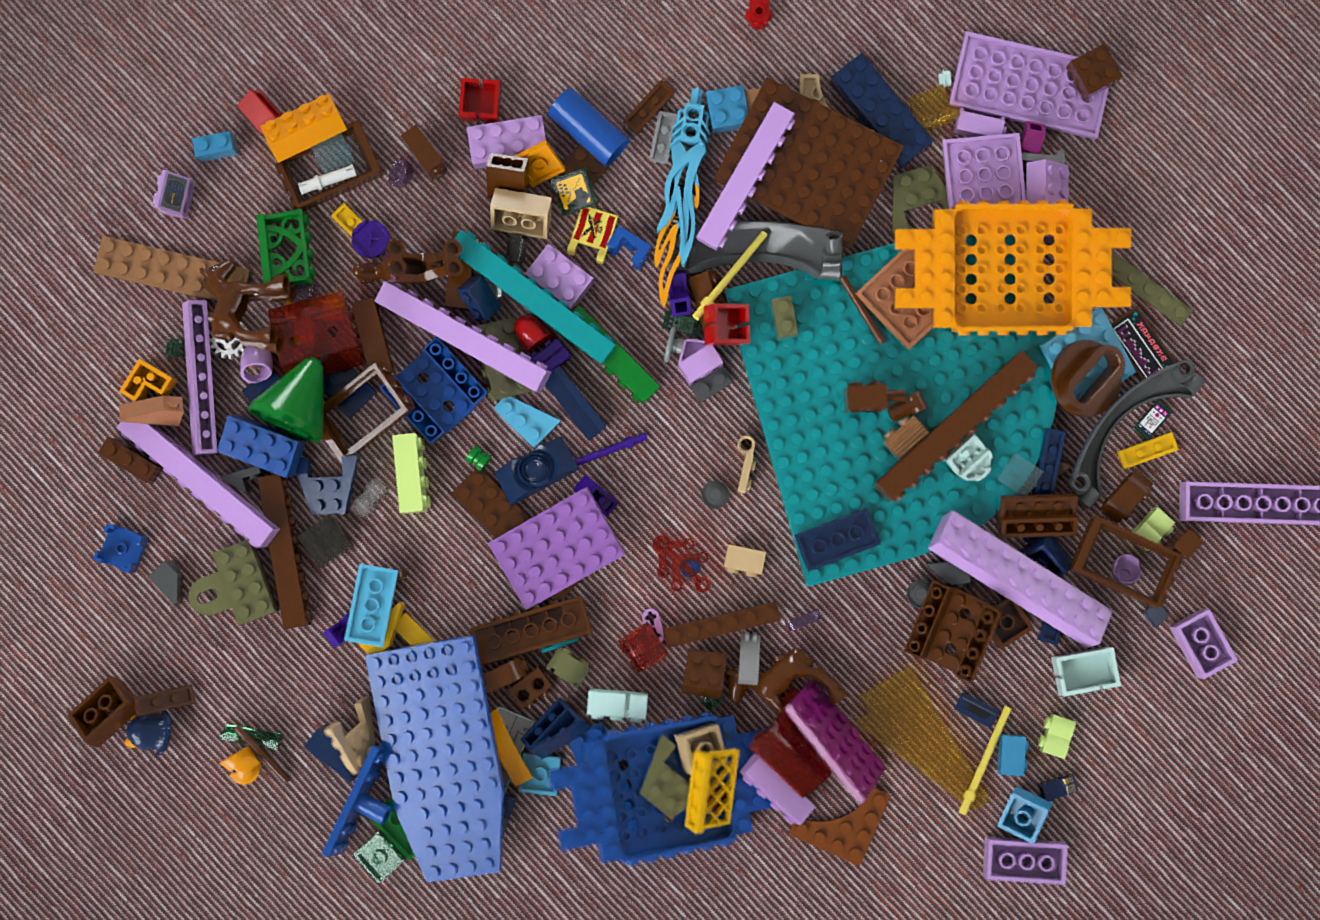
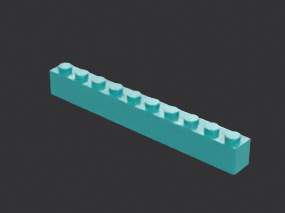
M460 230L454 238L462 245V252L458 256L459 259L483 275L487 280L599 364L603 365L616 348L613 338L607 334L605 336L601 335L598 332L600 329L591 322L589 325L583 321L584 317L577 311L574 313L567 309L569 306L562 300L557 302L552 298L553 294L546 288L541 290L537 287L538 282L530 276L525 278L521 275L523 272L515 265L509 266L506 263L508 260L499 253L497 256L491 252L492 248L486 243L480 244L475 240L477 237L470 231L465 233L463 230Z

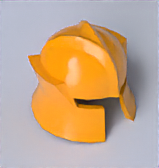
M250 746L239 750L219 763L228 771L236 770L237 772L231 773L229 776L236 783L242 785L256 780L261 769V762Z

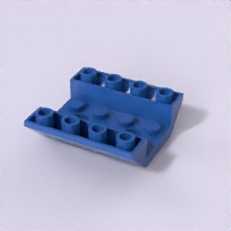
M437 336L423 348L424 352L397 376L393 375L402 384L405 394L412 398L413 405L416 408L405 417L430 445L448 434L488 394ZM420 374H428L429 379L426 383L419 382L418 377ZM383 384L379 387L394 405L400 409V405L386 385ZM452 401L454 403L452 411L447 412L444 410L445 402Z

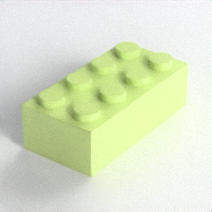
M417 433L392 435L399 512L403 514L428 512V507H431L430 496L426 494V488H429L428 477H425L424 469H427L426 457L423 458L422 450H425L424 438L422 439Z

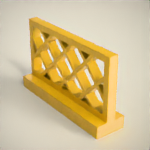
M736 748L707 753L694 751L685 826L696 834L703 833V829L730 824L739 750ZM729 755H732L731 761L726 765L724 761ZM712 758H717L718 761L711 768ZM722 765L724 769L717 776L715 772ZM729 773V779L724 784L722 779ZM713 775L715 777V780L709 786V780ZM720 783L722 788L715 795L713 790ZM725 792H727L726 799L723 802H721V796ZM711 794L713 798L707 804V797ZM718 802L720 806L713 813L710 809ZM724 810V819L719 820L717 817ZM709 813L711 815L710 818L704 822L705 815Z

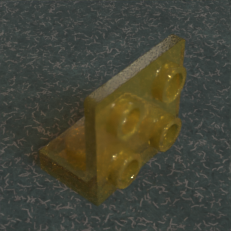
M943 85L911 96L908 99L915 118L926 131L956 121L960 116L958 107L953 109L952 105H949L950 100Z

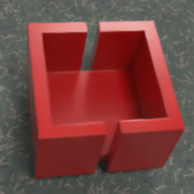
M461 78L458 114L461 121L478 122L479 118L483 123L499 122L502 88L500 80L482 79L484 88H481L479 79Z
M713 303L704 306V324H708V327L704 328L705 345L741 346L749 344L750 326L737 328V325L749 322V304Z

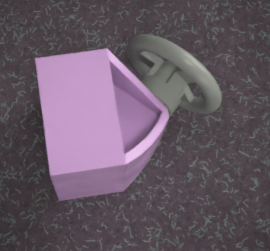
M673 325L671 327L664 362H669L672 352L680 354L678 368L689 386L723 367V361L713 345H705V341L699 339L675 338L677 326Z

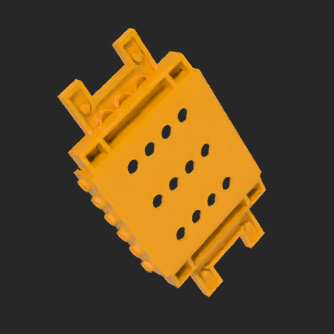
M1046 200L1036 201V204H1029V201H1017V204H1009V201H997V204H990V201H978V204H970V201H958V204L951 207V209H935L932 211V229H895V250H914V288H895V308H933V328H951V331L958 332V335H970V332H978V335H990V332H997V335H1009V332H1017V335H1029V332H1036V335H1048V332L1056 331V335H1068V331H1073L1074 327H1092V307H1131V287H1111L1112 249L1131 248V228H1092V209H1073L1074 204H1068L1067 200L1056 201V204H1048ZM1047 234L1054 237V243L1050 246L1046 245L1043 241L1044 236ZM968 235L976 237L977 241L974 246L967 245L966 237ZM1007 235L1015 237L1014 245L1008 246L1005 243ZM969 254L974 255L977 259L976 263L972 266L966 263V257ZM1007 254H1012L1015 257L1013 265L1005 263L1004 259ZM1046 254H1051L1054 257L1052 265L1044 263L1043 258ZM1009 273L1015 276V282L1012 285H1008L1005 282V276ZM1047 273L1054 276V282L1050 285L1046 284L1043 280L1044 275ZM968 274L976 276L977 280L974 285L967 284L966 276ZM969 293L975 294L977 298L976 302L972 305L966 302V296ZM1007 293L1014 294L1015 302L1013 304L1005 302L1004 298ZM1046 293L1053 294V303L1047 304L1044 302L1043 297Z

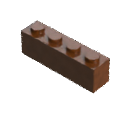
M452 231V239H454L460 231ZM476 238L475 240L480 243V238ZM459 259L464 267L463 272L458 277H450L448 275L445 307L447 309L469 311L461 300L457 289L474 275V269Z
M372 297L351 303V318L357 324V327L354 328L357 338H360L362 344L359 346L362 357L365 356L367 363L364 364V369L366 370L376 362L383 361L390 367L391 374H394L395 370L378 304L374 301L375 298ZM376 374L372 378H379L378 374Z

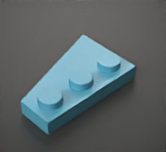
M513 397L502 399L493 408L533 448H536L561 422V420Z

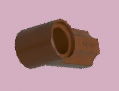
M919 390L906 396L905 402L899 401L888 406L887 412L894 423L906 416L919 413L927 409L928 406Z

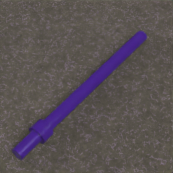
M646 433L632 438L629 436L624 438V441L576 458L574 461L579 466L624 448L630 449L635 444L648 440Z

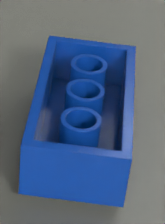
M235 414L228 415L217 452L289 478L296 475L306 440Z

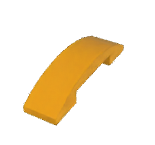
M496 709L490 712L498 756L512 782L517 787L532 779L533 776L506 729L499 711Z

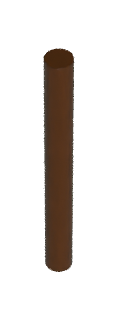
M846 275L843 276L840 280L841 284L878 344L881 345L886 340L862 301L857 297L856 291Z
M238 724L234 731L284 783L289 782L291 778Z

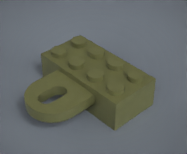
M249 539L212 553L218 572L198 579L189 590L190 605L197 613L215 615L232 608L239 626L280 611L258 550L248 542ZM210 589L216 590L217 598L204 604L199 601L201 593Z

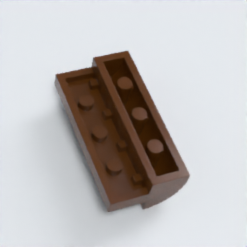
M1076 493L1000 496L999 510H996L998 533L1001 538L1077 535L1079 517L1076 515L1078 496Z

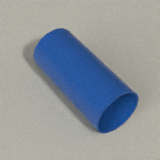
M572 87L566 89L554 101L548 111V116L605 167L612 164L620 156L630 141L629 138Z

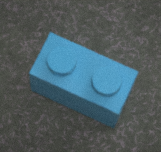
M230 131L192 138L195 157L201 162L238 155L236 139Z
M1000 735L997 773L1000 775L1024 776V771L1026 772L1028 768L1025 752H1028L1029 742L1025 736Z

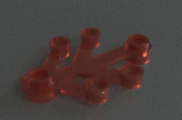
M660 535L653 541V549L659 554L658 576L661 578L669 576L670 570L666 567L668 556L672 559V590L680 591L683 589L684 585L680 575L681 568L695 582V589L698 592L709 591L711 581L706 577H701L686 563L692 561L706 563L709 560V554L707 552L677 554L672 548L692 550L695 548V541L691 538L682 541H671L667 536ZM689 540L692 542V546L690 548L686 546V543ZM662 541H664L666 544L665 548L663 549L660 547V543ZM701 554L706 555V559L704 561L700 559ZM663 568L666 570L665 576L661 575ZM702 581L707 583L706 588L701 587ZM675 582L680 583L679 589L674 587Z

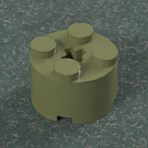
M562 647L561 650L557 649L545 669L550 670L552 668L551 673L568 684L572 685L575 683L573 687L578 689L590 670L588 668L590 664L582 658L578 657L577 660L573 658L572 655L574 653L565 647Z

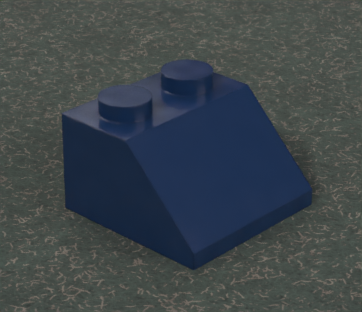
M1054 536L1035 537L1020 551V553L1058 577L1068 573L1073 559Z

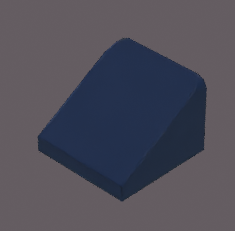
M1148 606L1142 611V614L1155 628L1160 626L1169 616L1162 606L1159 608Z

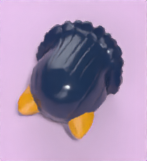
M164 710L162 714L151 713L142 716H136L135 714L130 718L131 722L126 729L127 739L125 740V745L130 748L137 747L145 751L156 750L157 756L163 754L169 746L172 730L169 713Z

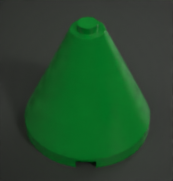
M313 357L303 360L250 403L248 411L274 427L278 426L287 430L289 434L319 443L324 435L323 366L320 365L321 361Z

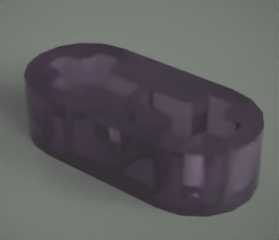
M819 609L787 621L785 625L788 632L820 620L822 616Z

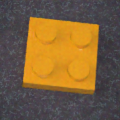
M546 140L515 155L516 157L528 158L529 183L532 187L565 171V166Z

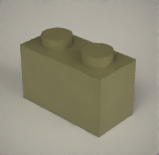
M791 296L772 299L770 304L777 340L797 337L798 331Z

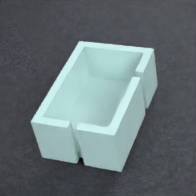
M1107 646L1051 657L1054 674L1059 675L1055 680L1058 695L1064 697L1097 691L1100 688L1108 689L1121 686L1114 647Z
M590 688L587 715H591L592 719H603V716H610V720L622 721L624 717L630 718L631 722H642V719H646L648 693Z

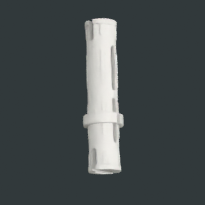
M352 164L321 176L315 175L312 179L299 182L298 186L303 195L313 190H322L325 186L348 178L356 177L357 174Z

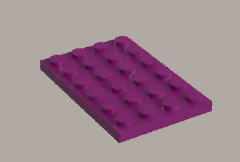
M810 679L787 705L785 710L856 801L861 804L867 799L885 771L884 764L873 754L871 747L862 740L858 730L851 726L846 715L840 712L836 705L832 706L828 695L823 690V686L818 681Z

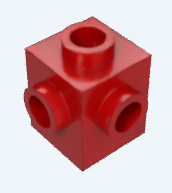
M750 0L749 9L746 8L745 20H749L748 27L756 30L764 29V27L767 28L768 21H772V10H769V0Z

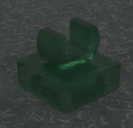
M167 339L165 359L186 357L185 354L179 352V348L185 347V343H179V339Z

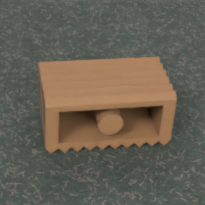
M915 416L911 418L905 417L899 423L901 426L896 431L892 429L884 436L886 440L883 443L898 460L929 434Z

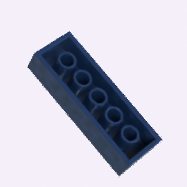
M863 53L859 54L832 76L830 83L871 130H875V132L904 146L896 161V164L901 169L934 142L932 137Z

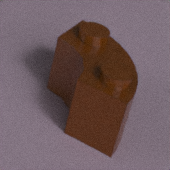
M1135 469L1105 499L1100 509L1117 524L1122 519L1126 521L1133 514L1132 510L1141 500L1144 501L1151 494L1149 490L1153 483L1139 470Z

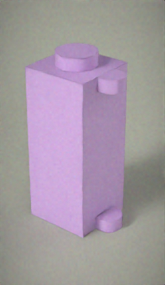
M960 107L954 133L968 137L1006 134L1007 127L1004 126L1005 117L1001 116L1000 119L966 112L963 107Z

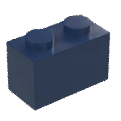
M483 275L471 276L457 289L461 300L465 303L475 321L488 320L501 308L500 303Z

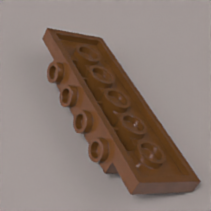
M578 596L561 602L559 599L548 602V606L541 607V605L531 607L530 611L524 613L522 610L511 613L512 616L510 617L498 616L493 618V622L470 628L471 634L476 637L481 666L592 634L583 597Z

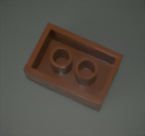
M110 675L67 716L83 741L99 748L136 714L134 696L124 681Z

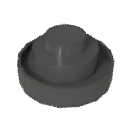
M711 481L702 489V501L709 508L719 509L728 502L729 490L722 482Z
M925 580L912 582L906 590L908 602L916 608H921L931 584Z

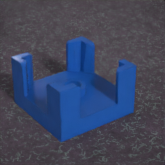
M618 226L606 244L609 247L607 251L616 256L623 244H625L624 246L629 250L636 251L631 259L634 262L632 267L640 272L652 253L651 245Z
M106 523L103 533L108 534L101 551L95 552L93 560L121 568L120 570L127 573H136L149 537L115 524Z

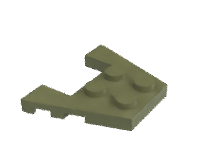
M931 165L893 176L892 236H895V229H909L904 214L906 211L936 202H941L943 209H948L946 186Z
M661 735L640 794L669 818H673L688 806L690 783L664 763L676 745L664 735ZM713 775L709 780V786L715 780V777Z

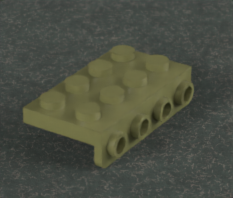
M515 317L477 326L483 330L482 334L486 336L491 334L499 339L498 343L502 345L507 343L515 348L514 352L518 354L524 353L523 346L518 341L514 332ZM476 359L481 364L480 375L482 380L486 382L487 387L485 390L488 392L486 396L488 399L490 398L491 402L533 392L528 387Z

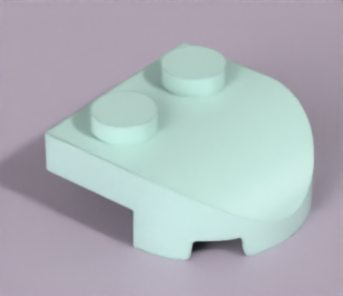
M972 433L957 448H954L944 460L956 475L967 481H979L990 472V463L993 457L990 450Z

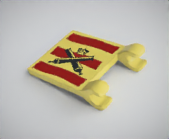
M588 206L581 207L567 253L574 256L578 243L599 249L596 262L603 265L609 248L606 244L613 235L618 216Z

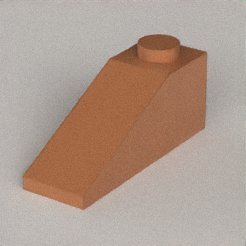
M158 396L119 406L120 422L179 426L184 412L182 397Z

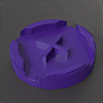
M367 220L356 226L352 233V246L358 254L372 259L378 258L386 252V245L390 241V235L384 225L378 221Z

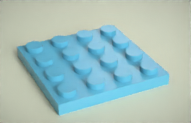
M1096 307L1092 310V327H1074L1073 331H1068V335L1055 334L1039 345L1051 369L1061 350L1072 342L1091 340L1103 345H1111L1118 348L1125 359V371L1121 382L1136 373L1102 307ZM1104 356L1074 389V396L1077 401L1108 367Z

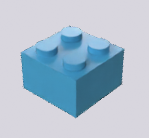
M740 85L707 91L705 99L710 115L709 120L712 134L739 130L748 114L744 86Z
M1016 786L997 826L1034 844L1053 803Z

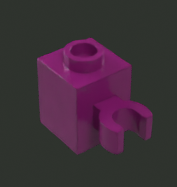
M1026 121L1020 140L1021 150L1027 153H1040L1046 134L1045 124Z

